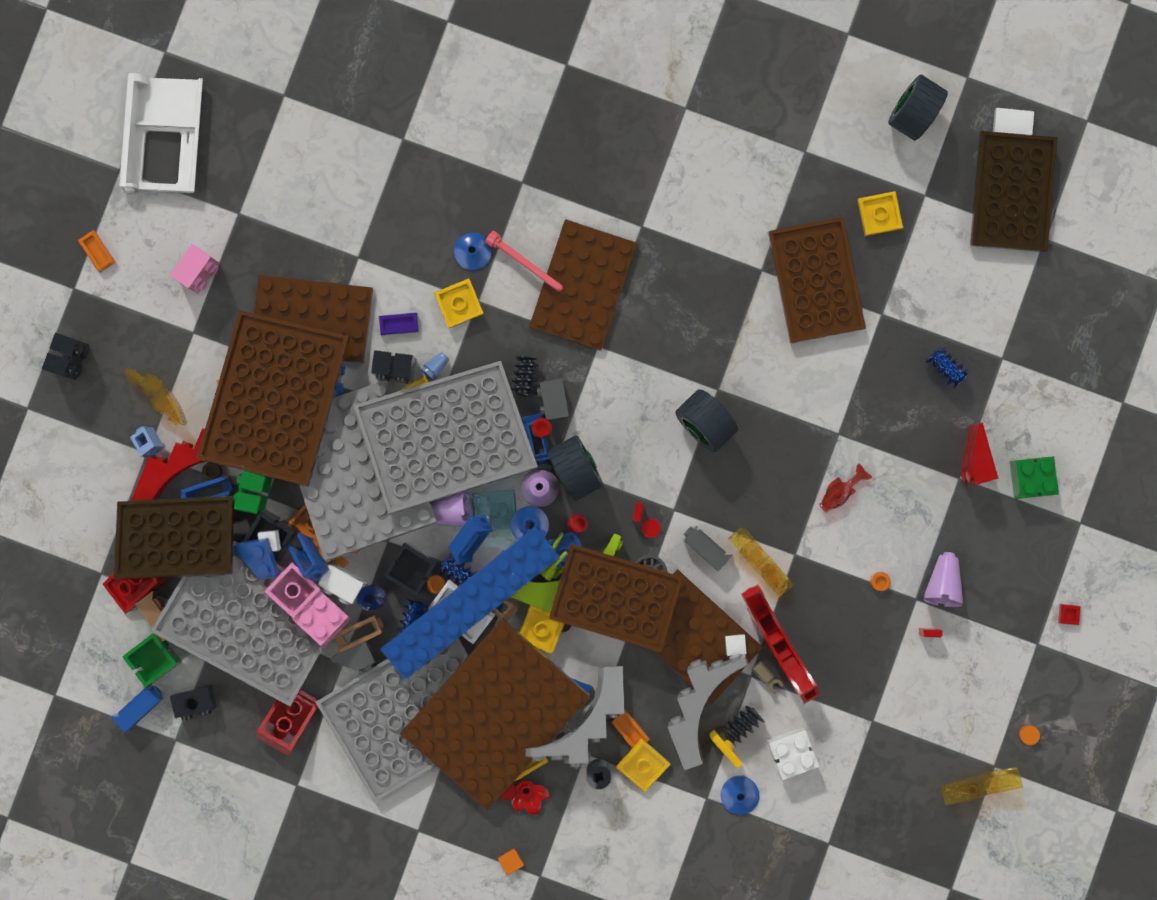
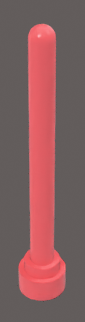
M492 231L485 241L487 245L495 248L498 247L556 291L560 292L563 290V286L505 244L502 241L501 235L496 231Z

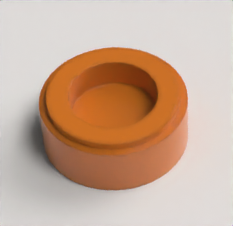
M876 572L870 579L872 588L877 591L887 590L891 583L890 577L884 572Z
M433 575L427 581V588L431 593L439 594L445 586L446 580L441 575Z
M1025 725L1019 731V738L1027 745H1034L1039 741L1040 733L1036 727Z

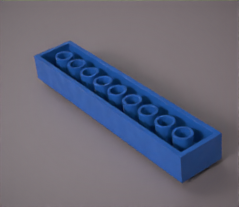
M534 526L385 644L381 651L404 680H406L560 557L539 529Z

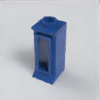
M541 413L522 417L537 466L547 464L550 459L546 437H541L545 453L535 455L529 425L533 424L535 420L542 418Z
M222 476L181 490L182 495L180 498H196L195 492L222 484L224 492L211 497L231 496L235 494L231 477Z
M485 516L469 517L448 546L458 564L472 562L474 553L489 535V532L494 531Z
M298 533L297 537L302 547L299 548L292 544H288L287 547L302 576L317 583L329 568L325 565L313 542L314 539Z
M155 685L146 687L122 708L118 714L110 717L124 733L127 730H131L164 699L161 695V690Z

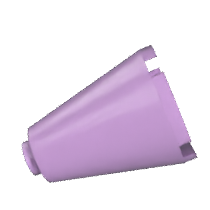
M532 470L526 474L522 481V495L533 506H547L557 498L559 482L556 476L549 470ZM538 483L543 485V489L540 491L535 487Z
M464 491L430 502L437 522L435 524L463 527L469 517L475 516L473 500L468 498V495H471L470 491Z
M944 552L943 555H939L924 594L925 602L934 605L941 603L945 604V607L962 606L963 594L959 559L955 557L954 553Z

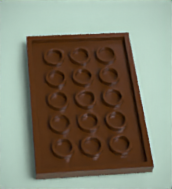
M844 217L768 231L790 344L865 330L866 327Z
M565 219L547 271L550 277L563 286V290L558 292L546 282L543 283L529 328L602 351L637 242Z
M258 275L254 314L349 336L350 341L344 361L364 364L373 288Z
M571 544L549 619L662 652L683 577Z
M677 569L673 574L682 576L683 580L662 652L653 651L692 687L693 685L687 672L691 662L701 659V662L706 660L708 666L711 667V664L718 660H722V662L730 660L729 657L731 656L726 655L725 636L745 635V655L749 664L763 646ZM745 667L726 677L713 690L707 701L713 704Z

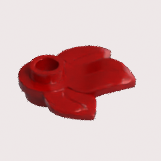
M521 780L516 786V794L512 798V806L516 812L524 808L529 814L537 815L541 810V801L549 799L550 793L541 784L534 785L530 780ZM524 788H528V789H529V791H527V792H523L522 790H523Z

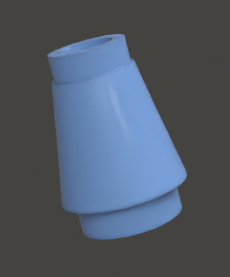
M441 352L425 363L421 371L430 380L438 378L449 358Z

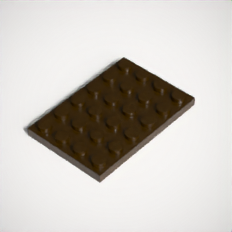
M991 131L980 132L970 246L1048 252L1058 137Z
M233 496L117 501L114 579L232 575Z

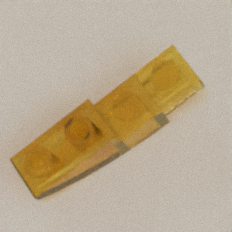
M130 367L124 370L123 373L128 376L126 380L135 386L138 383L143 387L142 391L152 397L149 402L154 405L152 408L160 414H163V412L169 416L168 420L176 426L187 423L178 400L158 377L150 372L143 376Z
M743 526L728 538L742 557L778 597H781L794 585Z
M1018 767L1000 771L998 769L941 785L946 805L1023 788Z

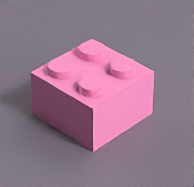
M191 244L170 273V276L198 294L206 288L207 280L210 276L216 274L220 263L194 244Z
M291 563L264 592L294 618L321 589L311 580L304 578L300 570Z
M319 591L292 620L324 649L351 619Z

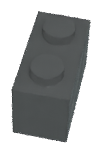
M556 379L540 382L537 393L538 398L543 399L544 406H540L542 418L546 417L548 421L569 418L563 380Z

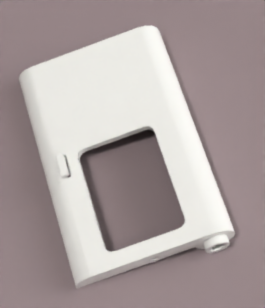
M139 73L128 74L119 188L123 189V192H195L202 78L198 80L149 78ZM148 131L181 133L179 176L176 184L143 182L145 139Z

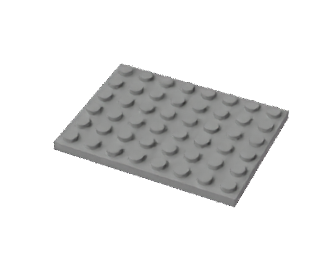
M501 361L353 405L388 515L538 468Z
M382 381L333 398L309 487L300 485L325 562L437 523L430 502L388 515L353 406L392 394L388 381Z
M234 549L232 575L182 577L150 631L288 706H291L323 649L292 620L293 618L264 592L279 575L259 580ZM277 564L279 573L281 574L285 570V568ZM321 591L342 611L345 610L347 605L340 602L338 597Z
M459 638L406 680H404L392 663L386 659L316 701L317 706L374 803L436 766L400 735V732L469 656Z

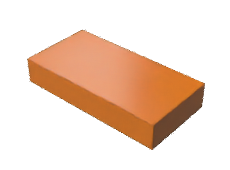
M92 230L78 240L100 273L116 263L95 230Z
M626 709L624 714H619L618 718L610 721L632 748L641 738L646 742L650 740Z

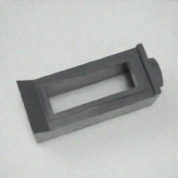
M690 526L683 534L685 536L683 541L717 571H720L733 555H725L726 551L701 529L697 530L698 526L694 528Z

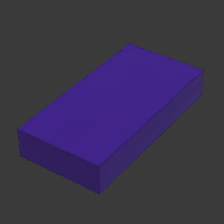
M417 312L379 316L381 336L419 332Z

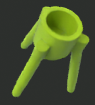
M562 532L552 546L554 549H556L564 535ZM564 552L554 563L541 572L548 581L552 578L556 579L563 572L564 567L558 570L557 565L567 555V552Z

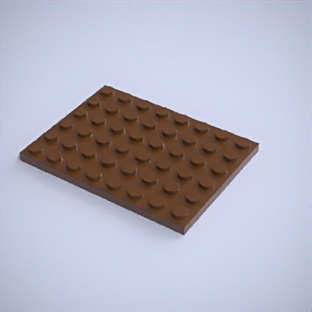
M239 310L197 459L309 487L350 337Z
M502 618L405 726L400 735L483 808L488 810L532 762V757H526V748L547 745L590 698V694Z

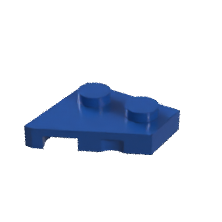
M268 538L233 545V549L259 580L277 577L280 574Z

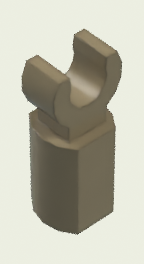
M761 661L751 669L764 684H768V688L772 693H776L773 689L775 683H778L781 687L784 686L779 679L773 678L774 674Z

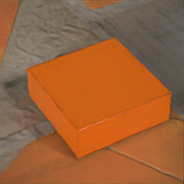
M515 848L498 857V861L507 876L524 866Z

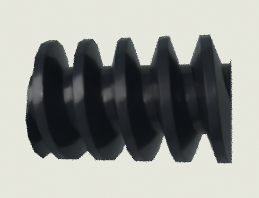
M522 355L516 356V359L521 363L515 364V367L519 370L514 371L513 374L518 378L512 379V382L517 385L511 386V390L515 391L516 393L513 394L534 397V394L530 393L529 390L535 389L531 382L537 381L532 375L538 374L533 369V367L539 366V364L534 362L538 358Z
M747 705L745 706L747 713L739 711L741 718L734 716L735 723L728 721L729 728L722 726L723 733L735 747L734 741L742 743L740 736L748 737L746 731L754 732L752 726L760 727L758 720L765 723L758 712Z
M602 759L591 761L586 769L588 784L594 789L606 788L611 781L609 764ZM602 772V775L595 776V773Z

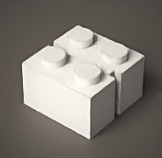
M336 563L329 564V570L318 584L322 587L321 591L328 595L335 594L339 596L338 600L346 605L358 602L368 581L343 567L341 568Z
M803 727L766 740L782 780L819 767L814 751L810 748L812 746L807 732Z

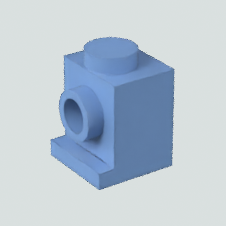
M142 426L130 437L140 457H152L166 447L164 443H161L153 427Z

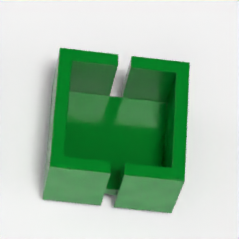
M1054 456L1010 461L1014 499L1059 495Z
M242 471V474H239L237 479L239 492L233 496L234 509L255 514L265 510L268 497L249 493V490L269 493L273 478Z
M154 633L122 656L131 670L142 667L143 670L137 671L135 675L145 688L153 685L182 662L172 648H167L169 643L167 641L162 642L160 637Z

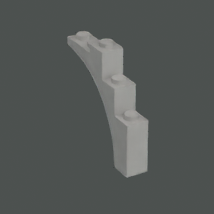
M745 654L732 655L729 657L730 660L725 662L718 660L713 662L711 667L708 666L706 660L701 662V659L691 662V666H688L687 672L694 689L686 688L680 691L681 694H678L677 699L684 717L681 715L673 717L671 722L668 723L670 735L684 770L703 764L698 735L701 712L710 694L726 677L748 666Z
M623 666L599 667L596 692L582 720L562 738L544 746L526 748V757H532V761L544 760V756H551V760H563L564 756V763H569L570 767H582V763H588V742H600V738H606V718H618V714H624Z

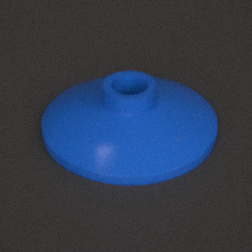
M479 233L462 235L454 246V257L457 263L467 270H479L486 266L492 254L491 247L485 243L487 238ZM474 247L476 249L475 253H469V248Z
M527 506L519 509L513 515L511 531L517 540L530 530L526 527L527 522H532L544 537L547 535L549 521L541 509Z
M735 776L724 783L721 789V801L729 812L736 815H745L757 806L759 790L756 784L748 777ZM740 793L744 794V798L742 800L737 799V796Z

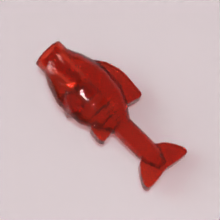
M858 463L856 474L850 480L842 482L838 477L828 485L819 506L826 513L829 510L842 506L856 492L852 487L860 480H869L872 476Z

